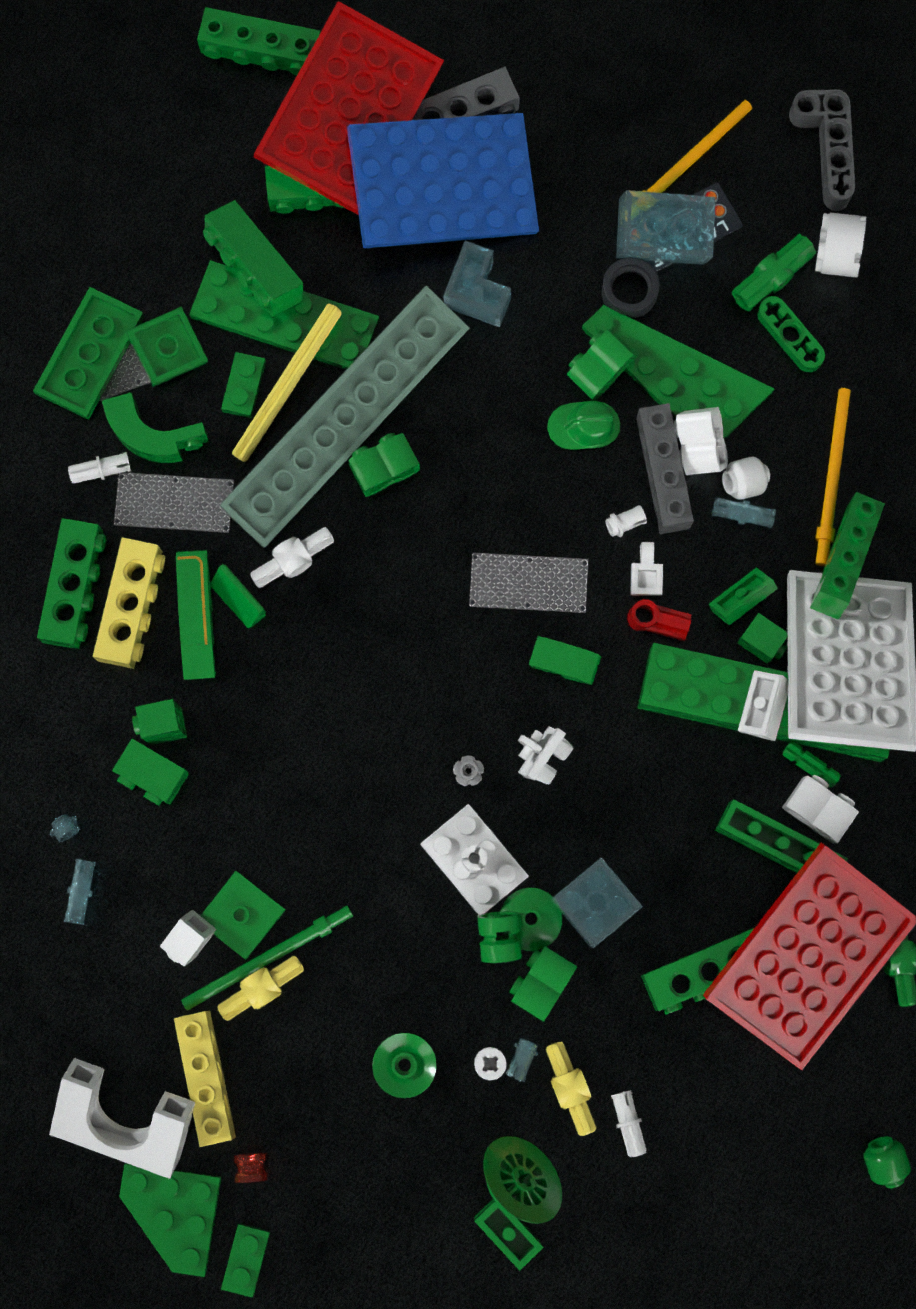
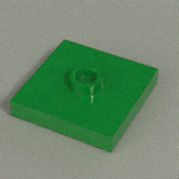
M182 307L131 328L126 332L153 387L208 363V359Z
M235 871L200 916L217 929L214 932L217 938L247 960L286 909L239 872Z

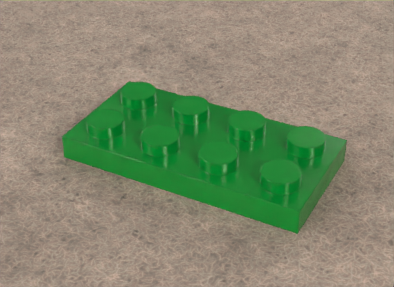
M89 287L33 390L34 393L89 420L131 343L126 334L127 330L140 325L145 317L144 313Z

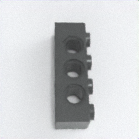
M503 67L424 99L413 120L515 114L519 110V95L506 67ZM482 99H490L491 101H493V103L490 105H483L479 101H481ZM455 110L466 112L463 116H455L452 113Z
M670 404L639 408L636 420L659 533L665 534L690 529L694 520Z

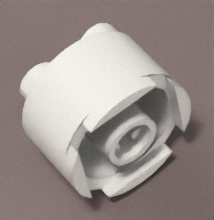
M831 212L830 214H823L815 271H819L821 274L858 277L866 216Z

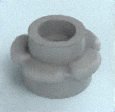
M464 756L461 758V761L455 763L453 773L457 776L456 781L459 784L474 786L482 780L481 774L484 773V766L481 761L475 760V757ZM467 768L472 770L470 774L466 773Z

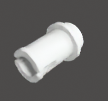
M640 505L618 515L610 514V518L606 519V526L612 537L615 535L621 537L623 532L647 523L646 515Z

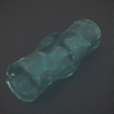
M715 497L712 516L738 520V524L742 525L747 522L772 528L776 509L750 505V501L745 500L740 503Z
M76 859L72 885L67 889V893L70 895L64 922L84 925L88 897H92L93 893L90 887L96 862Z

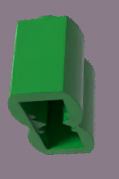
M607 329L605 332L602 330L597 332L589 342L591 345L590 349L585 354L579 353L569 363L571 369L567 375L592 400L598 399L638 356L613 330Z
M395 433L387 434L379 440L380 444L372 448L363 446L352 453V457L349 459V466L365 497L373 495L393 483L404 480L420 471V464L403 433L398 435Z
M546 946L542 952L535 949L526 964L531 970L525 979L519 976L509 993L514 995L511 1000L512 1003L542 1022L545 1021L577 968L576 965Z

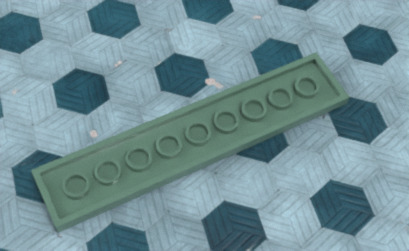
M425 286L219 506L265 548L466 333L469 327L431 289Z

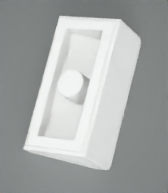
M754 671L738 728L739 732L771 741L776 740L788 695V679L786 677Z

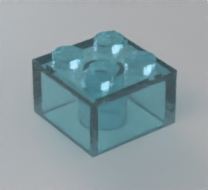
M602 857L551 899L591 949L643 907Z

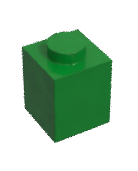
M758 613L737 643L768 664L773 657L779 660L788 648V644L784 642L788 637V633Z

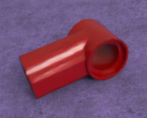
M643 599L634 604L629 610L627 621L631 628L636 631H648L685 641L692 615L659 606L650 600ZM636 610H647L650 614V621L647 623L639 621L636 616Z

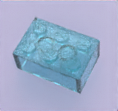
M626 190L619 198L616 258L632 257L646 261L706 264L713 258L716 197Z

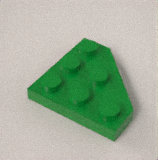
M125 1163L119 1197L170 1270L174 1273L206 1276L221 1177L174 1170L169 1179Z

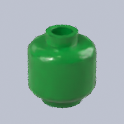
M887 1136L876 1138L868 1144V1148L864 1153V1160L871 1180L878 1185H885L886 1188H896L902 1185L904 1179L911 1171L903 1144Z

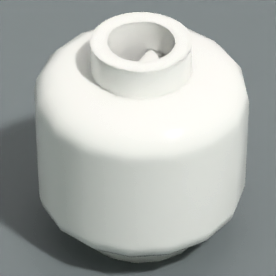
M748 457L730 462L722 476L725 491L738 500L763 494L770 481L768 467L756 457Z

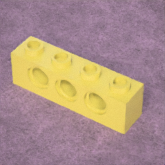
M127 538L121 539L93 657L98 662L134 669L136 661H141L144 644L140 642L143 632L148 631L151 621V614H148L150 602H155L158 593V585L155 584L157 572L162 573L165 564V555H162L163 551L158 545ZM135 569H145V576L141 580H131V574ZM131 597L138 598V605L134 610H124V603L127 599ZM130 627L131 634L129 638L123 641L117 640L119 629Z
M204 1011L174 1018L189 1097L191 1101L195 1102L193 1117L199 1146L203 1147L232 1140L236 1135L210 1011Z

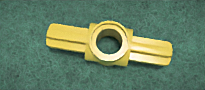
M292 956L271 971L267 967L259 969L240 982L241 990L218 1005L219 1013L226 1021H229L250 1006L257 1010L281 995L282 990L280 987L304 971L303 965L296 956Z
M563 1042L549 1045L546 1047V1052L556 1077L552 1078L551 1083L561 1108L569 1109L578 1134L580 1136L588 1135L596 1130V1125L586 1102L590 1099L591 1094L581 1069H573Z

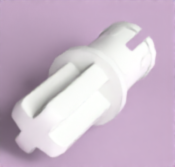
M126 452L101 459L99 456H96V460L68 467L72 483L100 477L101 480H105L104 476L131 471Z
M631 1090L611 1095L619 1121L617 1128L621 1127L628 1156L636 1157L645 1154L646 1147L639 1122H642V1120L637 1117Z

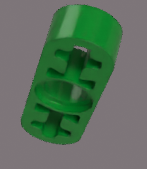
M776 296L765 298L757 312L759 321L799 369L804 372L818 370L825 359V352L822 346L781 298ZM767 306L770 309L775 307L778 309L776 314L778 319L773 314L770 316L766 315ZM784 318H787L779 328H776L779 320L782 322ZM788 327L795 328L799 332V339L793 342L786 340L783 336V330ZM803 340H805L807 343H805L803 347L804 350L800 347L799 350L796 351L795 349L801 345ZM805 351L808 354L814 352L817 355L814 359L815 363L812 360L808 362L804 360Z

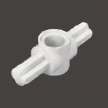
M324 527L302 541L296 537L285 540L272 551L274 557L272 560L251 572V578L256 586L261 588L282 574L289 578L301 574L312 565L311 556L334 542L332 534Z

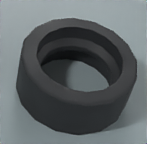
M628 257L616 261L608 268L604 275L601 294L607 307L633 319L642 317L652 309L658 297L660 282L657 272L649 263L639 258ZM636 273L646 280L648 293L644 300L636 304H628L616 298L613 292V282L620 274Z

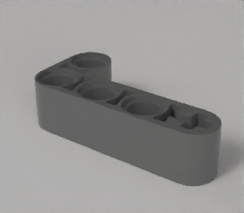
M836 89L801 91L795 96L789 112L790 121L793 125L800 128H819L823 201L827 208L831 210H843L849 204L855 191L850 99L845 92ZM805 106L811 112H803L798 107ZM828 106H836L840 111H832ZM836 133L840 135L842 139H833L830 136V134ZM838 161L843 165V168H836L831 162ZM838 182H840L839 191L835 190Z

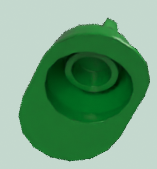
M592 400L560 406L550 416L547 429L552 441L563 449L600 448L608 446L615 441L620 432V420L618 414L611 406L604 402Z

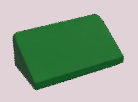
M222 564L210 585L247 628H252L266 616V612L230 569Z

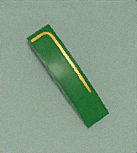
M207 550L176 552L184 680L215 678L213 607Z

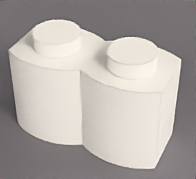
M719 408L688 410L676 415L674 428L676 437L679 438L681 443V450L679 452L685 474L721 472L727 468V450L723 438V425Z
M813 775L812 778L804 776L782 808L833 844L838 843L859 813L853 807L855 802L842 793H839L838 796L827 789L829 784L816 775Z

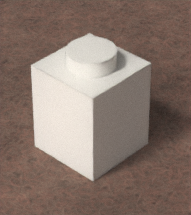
M191 910L180 918L160 947L167 952L171 960L185 967L198 956L217 929L194 910Z

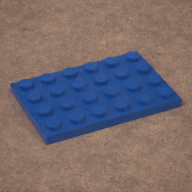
M523 113L351 124L347 127L363 248L530 235L539 232Z

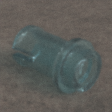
M520 1038L519 1043L514 1045L516 1051L508 1071H506V1075L511 1078L514 1076L516 1080L525 1082V1077L534 1055L538 1056L539 1052L536 1051L537 1044Z

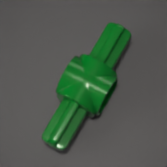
M906 936L883 966L885 973L889 977H895L898 1002L902 1007L916 1005V986L914 975L916 974V943L908 941V936Z

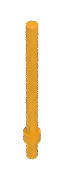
M744 100L647 191L643 190L634 198V203L619 216L621 222L628 225L642 211L646 212L655 204L654 200L752 110L751 104Z
M846 388L838 390L821 526L817 527L816 532L818 548L815 564L819 566L826 565L830 544L834 543L835 538L833 522L851 390Z

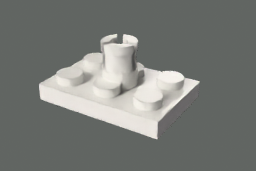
M469 804L420 844L478 915L485 914L529 877Z

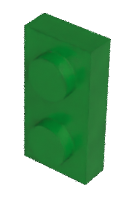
M235 353L221 408L222 412L252 418L266 365L265 358Z
M756 567L710 602L709 606L714 614L728 625H731L778 588L773 579Z
M242 1223L238 1224L221 1290L248 1297L254 1296L270 1231Z

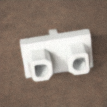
M548 726L544 734L535 730L530 739L521 735L518 741L524 748L518 756L526 761L518 773L525 778L549 785L557 772L547 764L551 755L553 754L564 761L573 750V746L564 738L566 733L559 728L554 729Z

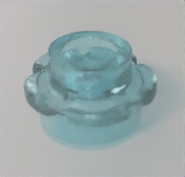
M67 814L58 817L51 823L53 829H51L50 835L55 836L58 842L70 839L80 830L76 823L77 817H69Z

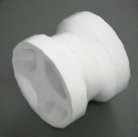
M484 1048L475 1057V1070L483 1079H498L506 1069L505 1056L497 1048Z

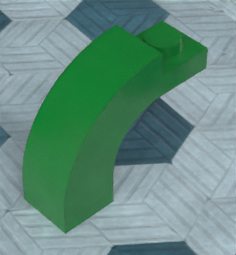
M132 393L102 400L106 418L118 439L127 449L146 460L159 463L183 461L181 449L185 448L186 451H192L201 448L203 443L209 442L203 423L171 431H158L148 427L141 421L138 406Z

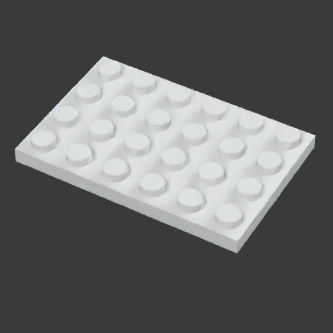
M790 570L787 576L788 739L916 752V669L912 583L858 577L850 603L840 619L837 620L810 609L822 573Z

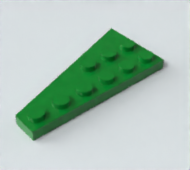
M605 305L582 325V330L591 338L600 330L603 332L607 329L613 330L638 354L634 361L626 368L625 372L659 405L669 403L672 417L675 420L676 415L683 411L718 407L722 418L724 439L774 391V388Z

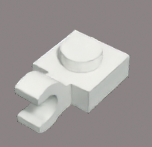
M642 542L640 545V563L631 564V595L662 596L663 564H654V542Z

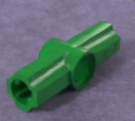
M798 234L776 254H769L758 264L754 273L732 291L736 303L742 309L749 312L769 294L781 290L793 278L794 273L816 255L813 243L806 236Z

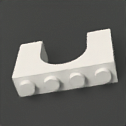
M74 1058L61 1080L49 1135L170 1179L181 1158L195 1102L165 1091L154 1111L150 1126L141 1129L121 1126L104 1113L99 1103L98 1095L104 1069Z

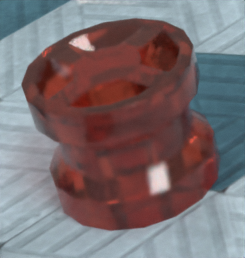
M266 1153L234 1155V1163L238 1165L235 1182L247 1183L267 1180V1172L264 1171L263 1163L266 1161Z

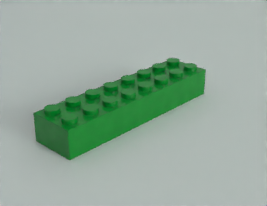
M653 643L649 652L638 709L738 731L754 671L783 675L787 679L788 672ZM787 695L776 739L787 742L794 741L800 745L882 762L888 758L890 749L788 739Z

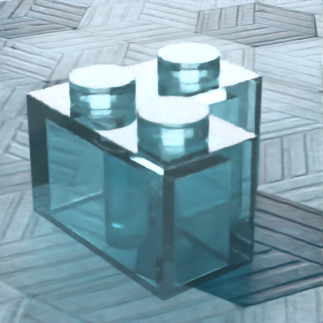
M465 241L444 292V303L451 310L500 327L511 301V288L487 280L493 265L494 251Z

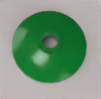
M538 888L520 889L511 894L501 908V911L518 912L519 932L515 934V937L520 939L521 950H541L545 946H549L557 938L561 930L562 913L559 904L544 890ZM528 913H534L537 916L536 924H527L525 916Z
M410 1033L392 1035L379 1045L374 1054L372 1063L373 1075L381 1089L391 1096L397 1098L417 1096L424 1092L434 1079L436 1073L435 1054L430 1045L417 1035ZM408 1059L411 1063V1068L408 1071L400 1070V1060Z

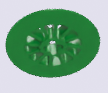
M501 1137L490 1144L484 1156V1174L489 1192L495 1202L508 1214L528 1223H545L554 1218L561 1207L562 1187L558 1174L546 1155L532 1143L518 1137Z

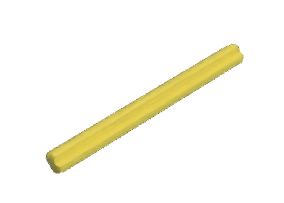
M329 303L324 308L232 451V454L239 460L246 462L342 315L338 307Z

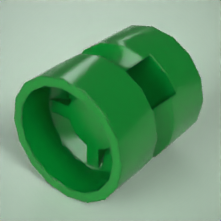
M500 911L477 916L479 935L484 937V940L480 942L482 962L502 963L522 958L520 939L515 937V934L519 932L518 912ZM503 932V936H496V933Z

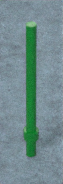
M345 906L328 917L321 916L313 921L314 925L183 998L181 1001L187 1011L316 937L321 936L323 938L332 933V928L353 917L351 910L348 906Z

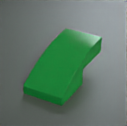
M538 636L529 665L535 669L561 675L565 679L592 685L601 655Z

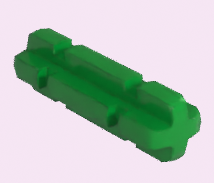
M791 741L783 751L784 757L790 761L795 760L797 762L796 765L811 776L816 775L829 784V788L836 785L840 779V773L833 768L828 769L826 763L807 750L804 752L802 750L803 747L796 742Z

